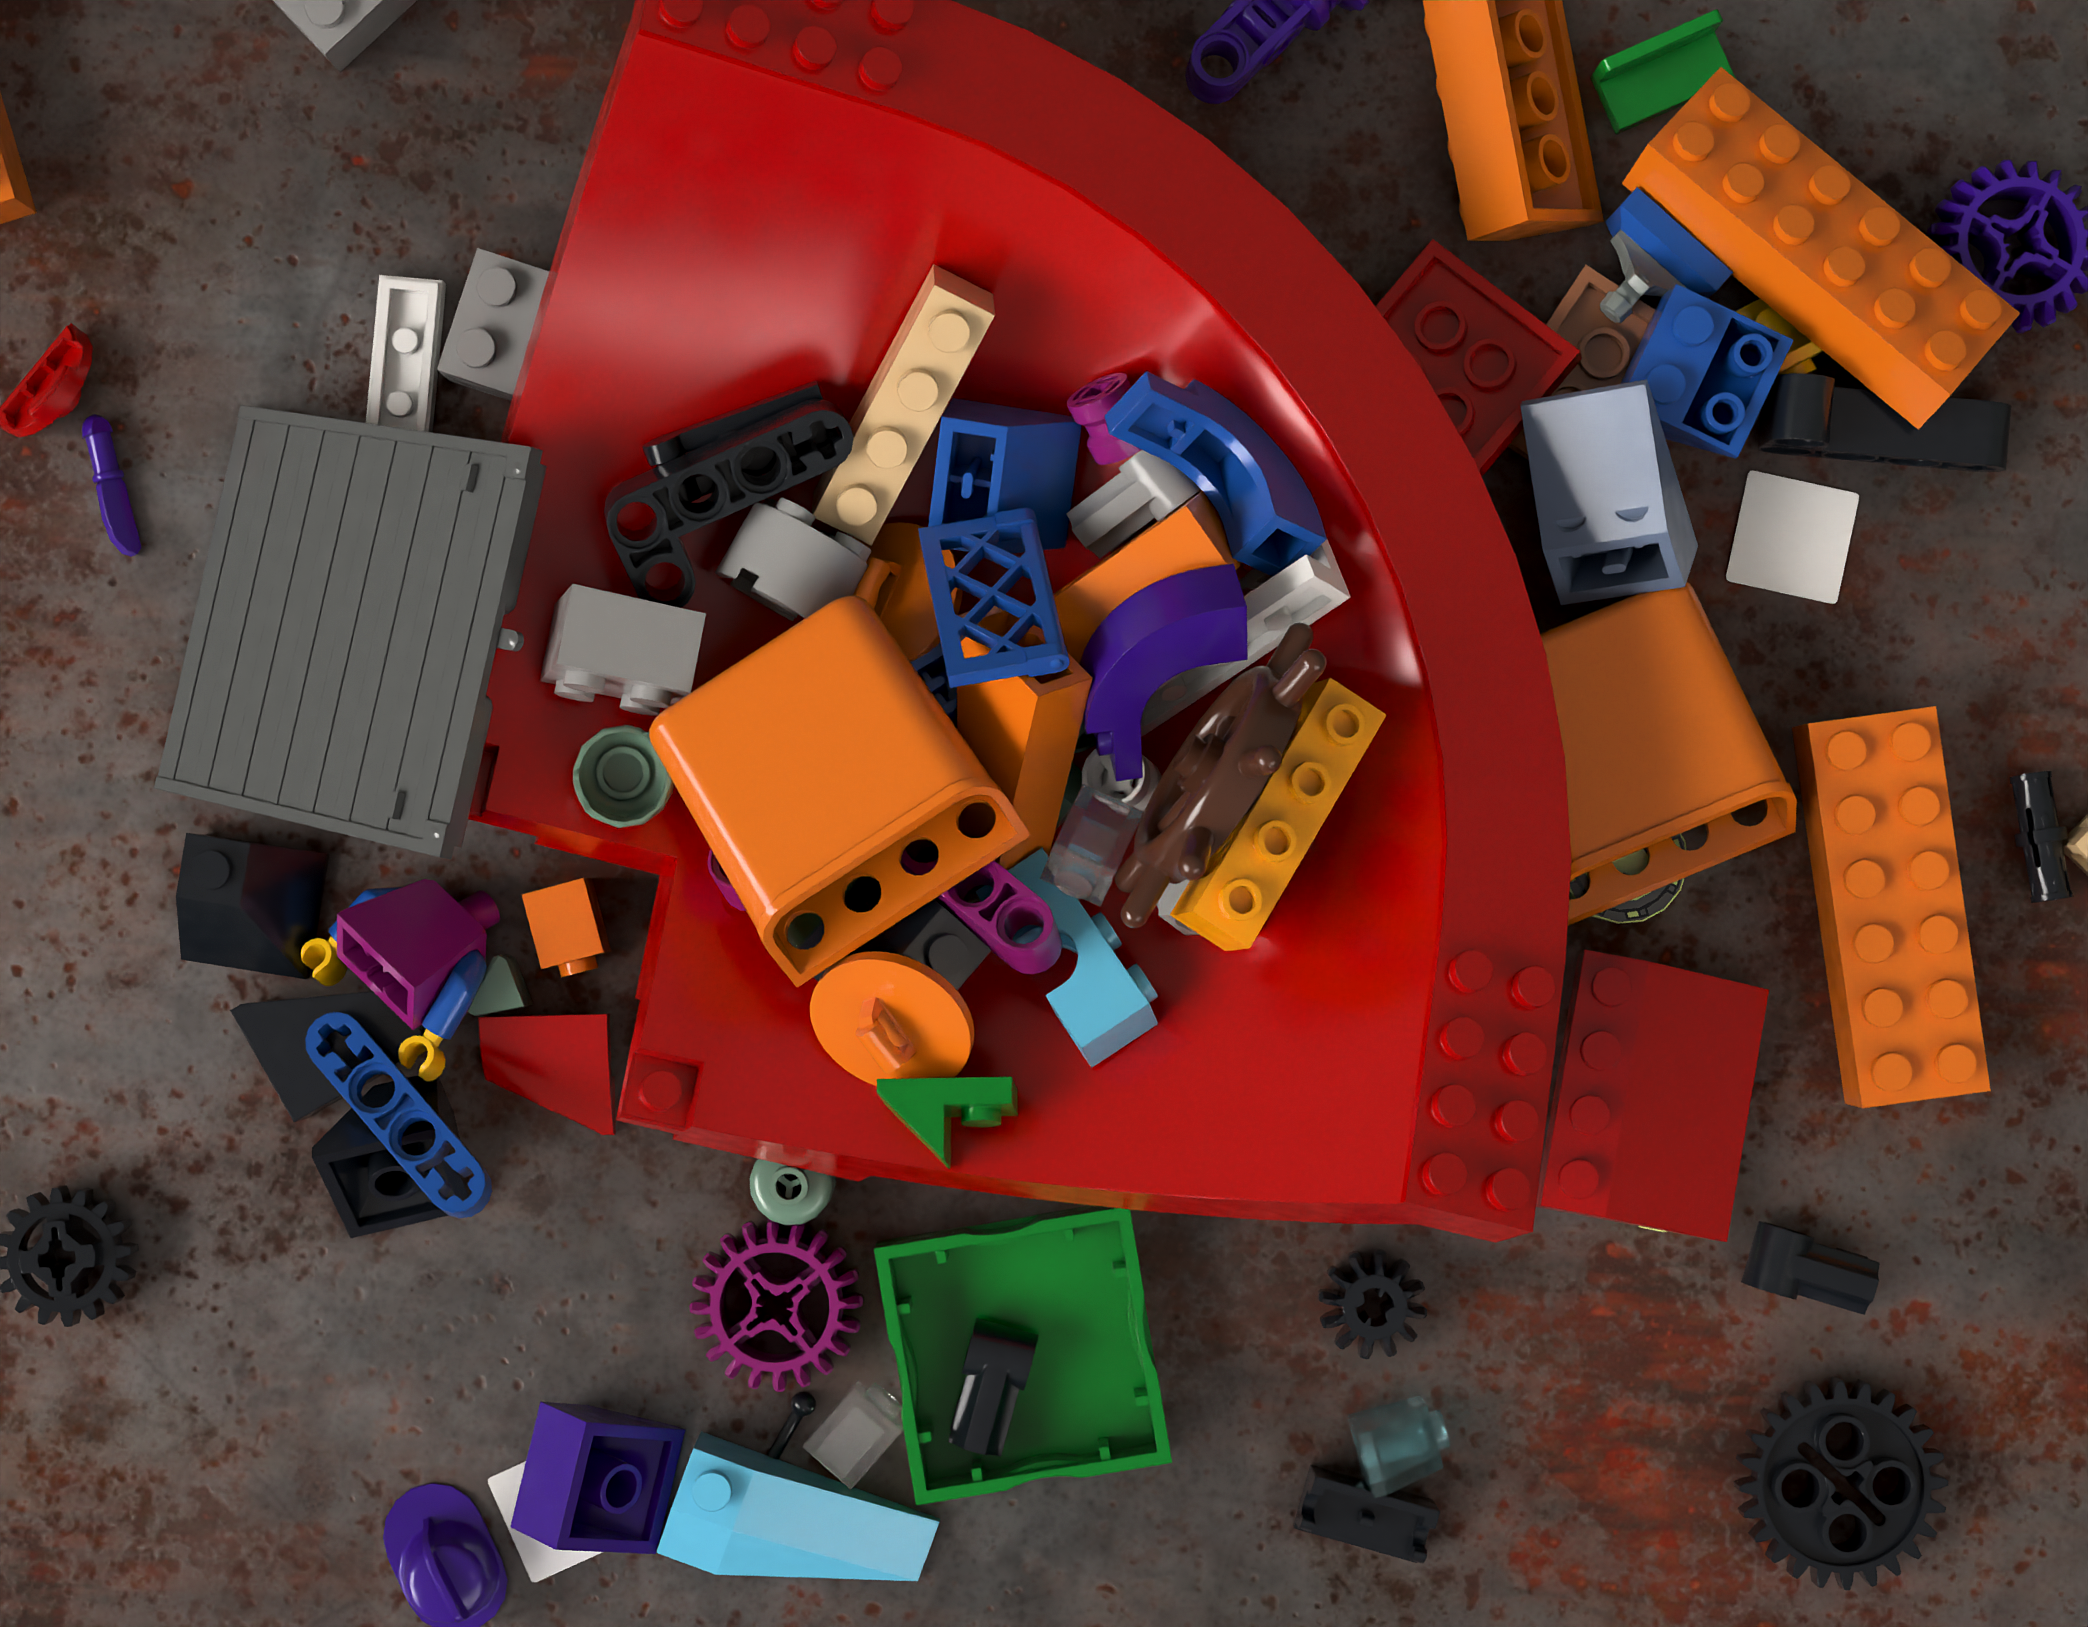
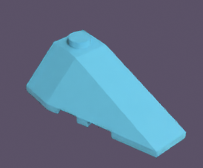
M701 1431L686 1466L656 1553L715 1575L918 1581L940 1519Z

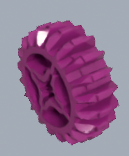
M768 1219L766 1226L767 1237L761 1238L755 1223L748 1221L742 1226L743 1236L746 1241L745 1245L742 1246L730 1233H726L720 1238L721 1246L729 1256L727 1260L711 1251L702 1259L706 1267L715 1272L716 1276L696 1275L693 1279L692 1286L699 1291L709 1293L710 1298L692 1301L689 1306L690 1313L696 1315L710 1314L711 1321L696 1327L694 1334L697 1339H705L714 1334L718 1337L719 1342L714 1344L706 1353L709 1361L718 1360L726 1351L734 1357L725 1371V1375L728 1378L733 1379L737 1376L744 1364L753 1368L748 1379L749 1388L758 1389L763 1380L764 1371L773 1372L772 1385L776 1392H783L787 1385V1371L793 1370L798 1384L801 1387H806L812 1381L811 1372L808 1367L809 1363L812 1362L824 1375H828L833 1371L834 1365L832 1360L825 1352L827 1348L841 1356H847L851 1345L846 1339L838 1335L837 1332L838 1330L848 1333L859 1332L861 1321L843 1313L844 1309L861 1307L864 1303V1296L859 1293L843 1292L844 1286L851 1285L859 1279V1272L857 1269H848L839 1274L837 1273L834 1266L842 1262L847 1255V1250L840 1246L826 1257L820 1251V1248L825 1244L829 1233L824 1229H820L815 1234L811 1244L801 1240L806 1223L792 1225L790 1236L787 1237L781 1236L780 1223ZM764 1253H785L802 1259L810 1266L790 1278H780L769 1272L764 1265L760 1267L753 1257ZM737 1269L746 1280L744 1285L752 1297V1307L750 1312L732 1326L727 1315L725 1299L728 1282L734 1270ZM823 1281L829 1298V1317L823 1333L816 1338L808 1328L810 1323L802 1312L801 1302L803 1297L814 1286ZM799 1284L802 1285L791 1298L792 1301H790L786 1308L793 1312L790 1318H785L783 1314L777 1311L770 1316L766 1314L756 1323L752 1322L763 1310L762 1306L768 1300V1298L761 1296L763 1290L769 1289L773 1295L777 1296L784 1291L788 1293ZM764 1330H774L780 1332L790 1343L794 1341L800 1350L788 1354H771L757 1350L745 1341Z

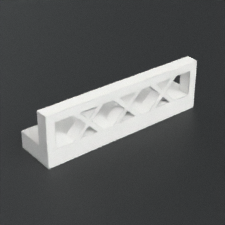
M1328 539L1310 556L1304 555L1273 577L1254 568L1239 580L1247 605L1248 660L1196 667L1166 681L1153 693L1144 708L1141 718V737L1276 648L1291 625L1301 622L1309 626L1351 598Z

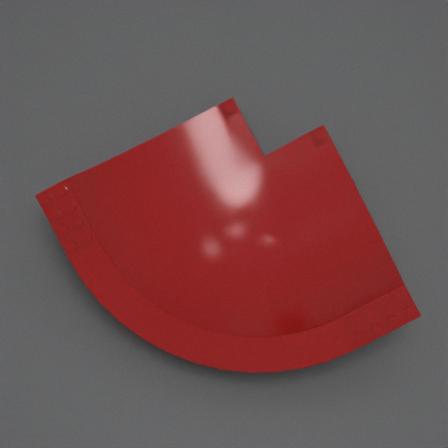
M635 0L632 17L606 90L559 238L500 441L502 443L529 446L543 450L540 464L547 466L517 603L512 612L503 616L501 628L521 632L524 636V644L516 652L496 648L486 692V695L493 703V710L468 817L469 820L536 836L535 844L660 875L635 999L640 1000L616 1121L673 1133V1140L858 1182L869 1176H877L926 1185L1037 1200L1240 1219L1342 1224L1422 1225L1495 1243L1532 1233L1566 962L1571 844L1565 754L1547 656L1516 554L1471 453L1424 372L1361 286L1300 220L1209 139L1121 79L1026 29L952 0ZM933 264L992 293L995 317L946 408L953 398L1072 416L1067 406V401L1071 395L1083 386L1113 373L1127 374L1133 386L1147 371L1182 389H1185L1193 379H1196L1220 393L1255 421L1288 457L1309 489L1318 508L1326 537L1351 598L1309 625L1313 631V641L1308 650L1316 649L1321 651L1327 662L1324 672L1314 683L1332 678L1386 714L1381 726L1250 949L1224 951L1201 935H1184L1158 915L1157 905L1143 926L1130 928L1123 923L1121 909L1131 892L1126 893L1118 889L1115 884V875L1134 852L1135 835L1141 818L1127 820L1117 817L1088 797L1055 830L1049 854L1050 860L1055 867L1064 861L1069 864L1087 892L1086 895L1078 899L1090 918L1102 912L1119 937L1122 946L1114 950L1118 959L1126 970L1137 963L1158 995L1156 999L1149 1003L1158 1024L1091 1068L1057 1018L1046 997L1048 993L1071 977L1077 965L1078 955L1071 950L1061 948L1059 958L1049 969L1037 974H1025L1010 967L991 951L957 990L966 1002L973 1019L974 1043L966 1064L954 1078L1012 1077L1018 1089V1116H1001V1125L993 1127L964 1126L961 1124V1117H951L950 1169L883 1103L877 1094V1086L867 1083L846 1071L823 1048L815 1034L810 1017L811 997L818 981L811 978L801 986L796 987L764 947L747 911L738 910L725 899L709 873L707 861L711 848L675 785L664 810L644 825L617 828L596 820L585 812L578 800L573 785V768L582 745L605 728L631 725L649 732V728L657 716L642 715L620 708V698L595 693L593 702L564 698L554 694L555 684L540 681L554 606L572 584L639 598L609 536L604 507L606 498L613 488L628 479L657 467L656 465L650 466L648 464L642 446L660 436L815 380L823 400H828L838 406L847 422L850 423ZM941 417L883 524L905 522L928 527ZM1083 425L1071 509L1121 473L1119 467L1134 456L1132 455L1111 464H1097L1087 446L1089 433ZM822 474L768 498L779 502L781 497L812 513L813 491ZM712 493L704 495L692 503L704 502ZM642 502L628 503L618 513L617 521L626 529H643L652 521L654 510ZM753 504L680 537L689 555L696 581L693 596L682 608L706 613L691 692L805 619L798 614L797 618L791 621L731 586L730 583L733 579L719 577L715 573ZM816 518L811 525L812 528L819 532L822 530L835 536L837 531L854 538ZM1156 518L1137 531L1138 533L1112 552L1109 551L1100 559L1095 553L1083 546L1072 531V525L1069 522L1066 547L1043 550L1053 594L1157 522ZM951 549L958 562L969 553ZM1025 552L1012 554L1020 558ZM983 558L967 576L992 588L1009 569ZM662 562L649 569L645 580L656 589H668L677 584L681 578L682 571L673 563ZM1244 563L1241 564L1247 573L1254 569ZM1024 576L1006 593V595L1029 606L1036 602L1031 580ZM963 591L958 616L959 614L969 612L981 599ZM1277 647L1141 737L1142 755L1155 764L1163 776L1189 733L1211 704L1229 686L1231 680L1253 667L1266 666ZM660 708L659 714L666 708ZM1096 745L1083 752L1074 753L1072 762L1081 771L1087 757L1096 749ZM937 846L927 847L922 850L915 861L928 863L938 858ZM857 878L854 879V880L847 886L846 891H847V890L851 887V885L857 880ZM985 885L972 888L967 892L963 901L967 903L981 902L975 891ZM804 913L797 916L791 922L788 928V939L793 947L798 948L822 920L820 916L813 913Z

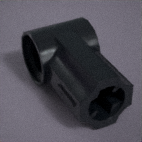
M1759 1221L1741 1283L1797 1300V1296L1800 1295L1865 1315L1868 1306L1874 1300L1878 1287L1880 1262L1837 1247L1835 1249L1815 1243L1812 1236Z
M976 1319L962 1374L966 1375L952 1419L949 1443L975 1453L1001 1457L1018 1392L1025 1389L1039 1335L983 1319Z

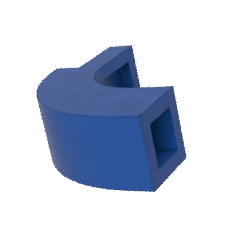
M1146 371L1105 415L1110 435L1175 466L1205 493L1222 520L1233 559L1273 577L1304 555L1310 556L1327 539L1314 499L1288 457L1255 421L1209 386L1193 379L1185 389H1182Z

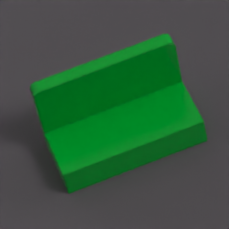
M1718 9L1609 56L1599 63L1590 79L1616 135L1685 105L1720 67L1735 78L1715 33L1723 22Z

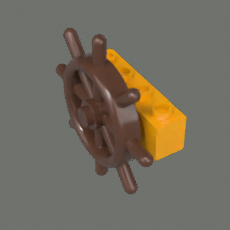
M1299 622L1289 627L1266 666L1253 667L1231 680L1229 686L1217 697L1194 726L1165 770L1139 822L1135 835L1134 852L1115 875V884L1118 889L1126 893L1131 892L1121 909V919L1126 926L1130 928L1143 926L1168 884H1178L1187 879L1190 881L1170 916L1224 951L1250 949L1386 717L1385 713L1332 678L1314 683L1324 672L1327 662L1321 651L1316 649L1308 650L1313 641V631L1307 624Z

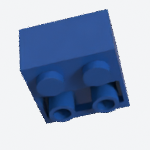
M1675 284L1661 297L1620 384L1648 380L1665 439L1736 459L1745 444L1794 340L1681 285Z
M953 398L941 416L928 527L994 516L995 512L1030 508L1036 515L1043 550L1065 548L1070 522L1066 513L1072 507L1082 425L1077 424L1073 416ZM1021 538L998 542L995 545L1011 554L1024 552ZM963 547L954 548V549H953V550H959V551L970 552V550H967V549H965V548H963Z

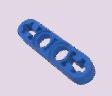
M340 1012L326 1013L317 1018L309 1027L305 1038L306 1051L310 1059L421 1190L437 1207L449 1216L467 1218L482 1211L490 1200L492 1183L490 1176L481 1163L363 1026L348 1014ZM336 1031L342 1036L352 1032L345 1042L363 1063L357 1065L352 1070L336 1053L331 1052L324 1056L331 1048L326 1038L332 1032ZM373 1053L374 1057L367 1060L370 1054ZM385 1074L391 1076L395 1083V1092L392 1099L382 1107L371 1108L365 1106L362 1101L361 1092L366 1081L374 1075ZM349 1075L346 1081L343 1082V1077ZM420 1121L431 1123L435 1129L436 1138L430 1150L417 1156L406 1154L402 1147V1137L408 1126ZM454 1147L455 1153L447 1156L450 1149ZM443 1159L454 1171L464 1178L472 1173L474 1174L468 1182L472 1194L464 1201L456 1195L446 1200L445 1196L449 1194L452 1188L443 1175L434 1168ZM431 1169L428 1176L425 1178L423 1172Z

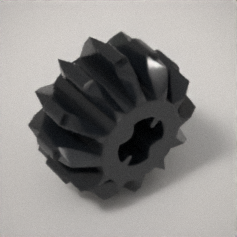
M1377 1248L1374 1250L1371 1256L1370 1268H1365L1359 1253L1352 1251L1348 1253V1262L1354 1271L1347 1277L1334 1265L1330 1266L1327 1270L1330 1278L1341 1287L1339 1291L1327 1288L1318 1291L1317 1298L1320 1302L1338 1306V1308L1324 1313L1320 1317V1322L1325 1329L1344 1324L1334 1340L1340 1349L1350 1346L1359 1335L1357 1348L1360 1358L1369 1359L1371 1357L1374 1340L1380 1341L1381 1348L1388 1357L1397 1354V1350L1391 1335L1398 1331L1405 1340L1414 1342L1418 1337L1413 1328L1404 1322L1405 1318L1422 1319L1427 1316L1425 1306L1419 1303L1407 1302V1299L1415 1297L1425 1290L1424 1284L1420 1279H1412L1401 1283L1410 1268V1264L1403 1258L1394 1262L1385 1273L1387 1256L1383 1249ZM1372 1288L1379 1297H1382L1385 1291L1388 1296V1300L1380 1304L1381 1315L1373 1319L1369 1317L1365 1310L1362 1311L1360 1316L1357 1315L1356 1311L1357 1307L1365 1303L1363 1292Z

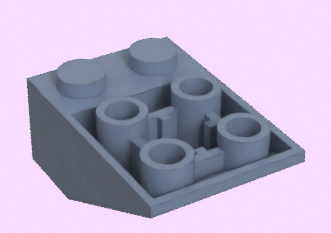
M1648 380L1522 401L1520 407L1542 549L1560 604L1566 605L1685 587L1697 552L1698 543Z

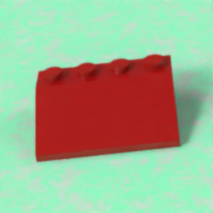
M1584 950L1577 958L1539 1178L1536 1207L1727 1242L1769 989L1645 960Z

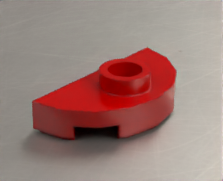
M72 323L65 327L1 405V429L18 438L29 436L52 424L57 418L65 417L73 411L81 398V388L92 365L93 346L87 334Z

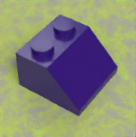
M540 1401L510 1527L555 1550L656 1554L685 1429L591 1405Z

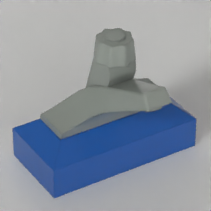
M1638 187L1605 221L1613 237L1610 242L1618 254L1622 271L1626 278L1614 292L1609 291L1600 303V310L1614 323H1621L1632 314V306L1643 294L1662 297L1675 284H1678L1703 297L1709 298L1733 273Z

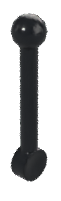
M799 1392L793 1396L791 1400L792 1412L767 1453V1456L779 1460L802 1418L812 1414L815 1410L816 1400L810 1393Z

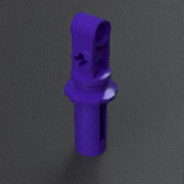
M1234 0L1222 16L1195 42L1186 68L1187 86L1191 93L1203 102L1210 104L1226 102L1234 97L1263 67L1272 63L1295 40L1304 27L1318 31L1329 21V12L1336 5L1348 11H1361L1370 0ZM1212 55L1221 56L1231 64L1233 74L1226 78H1214L1204 71L1201 60Z

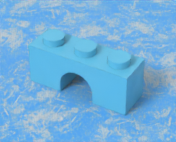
M1041 848L1007 870L1045 901L1050 907L1058 927L1062 948L1071 950L1078 955L1077 965L1071 977L1048 993L1046 997L1057 1018L1090 1067H1094L1156 1026L1158 1022L1149 1004L1158 997L1155 989L1137 963L1126 970L1118 959L1114 950L1122 946L1119 937L1102 912L1090 918L1078 899L1086 895L1087 892L1069 864L1064 861L1055 867L1046 852ZM985 885L975 891L980 901H984L990 896L993 887ZM1038 925L1024 926L1015 933L1012 941L1020 944L1033 942L1040 936L1043 928Z

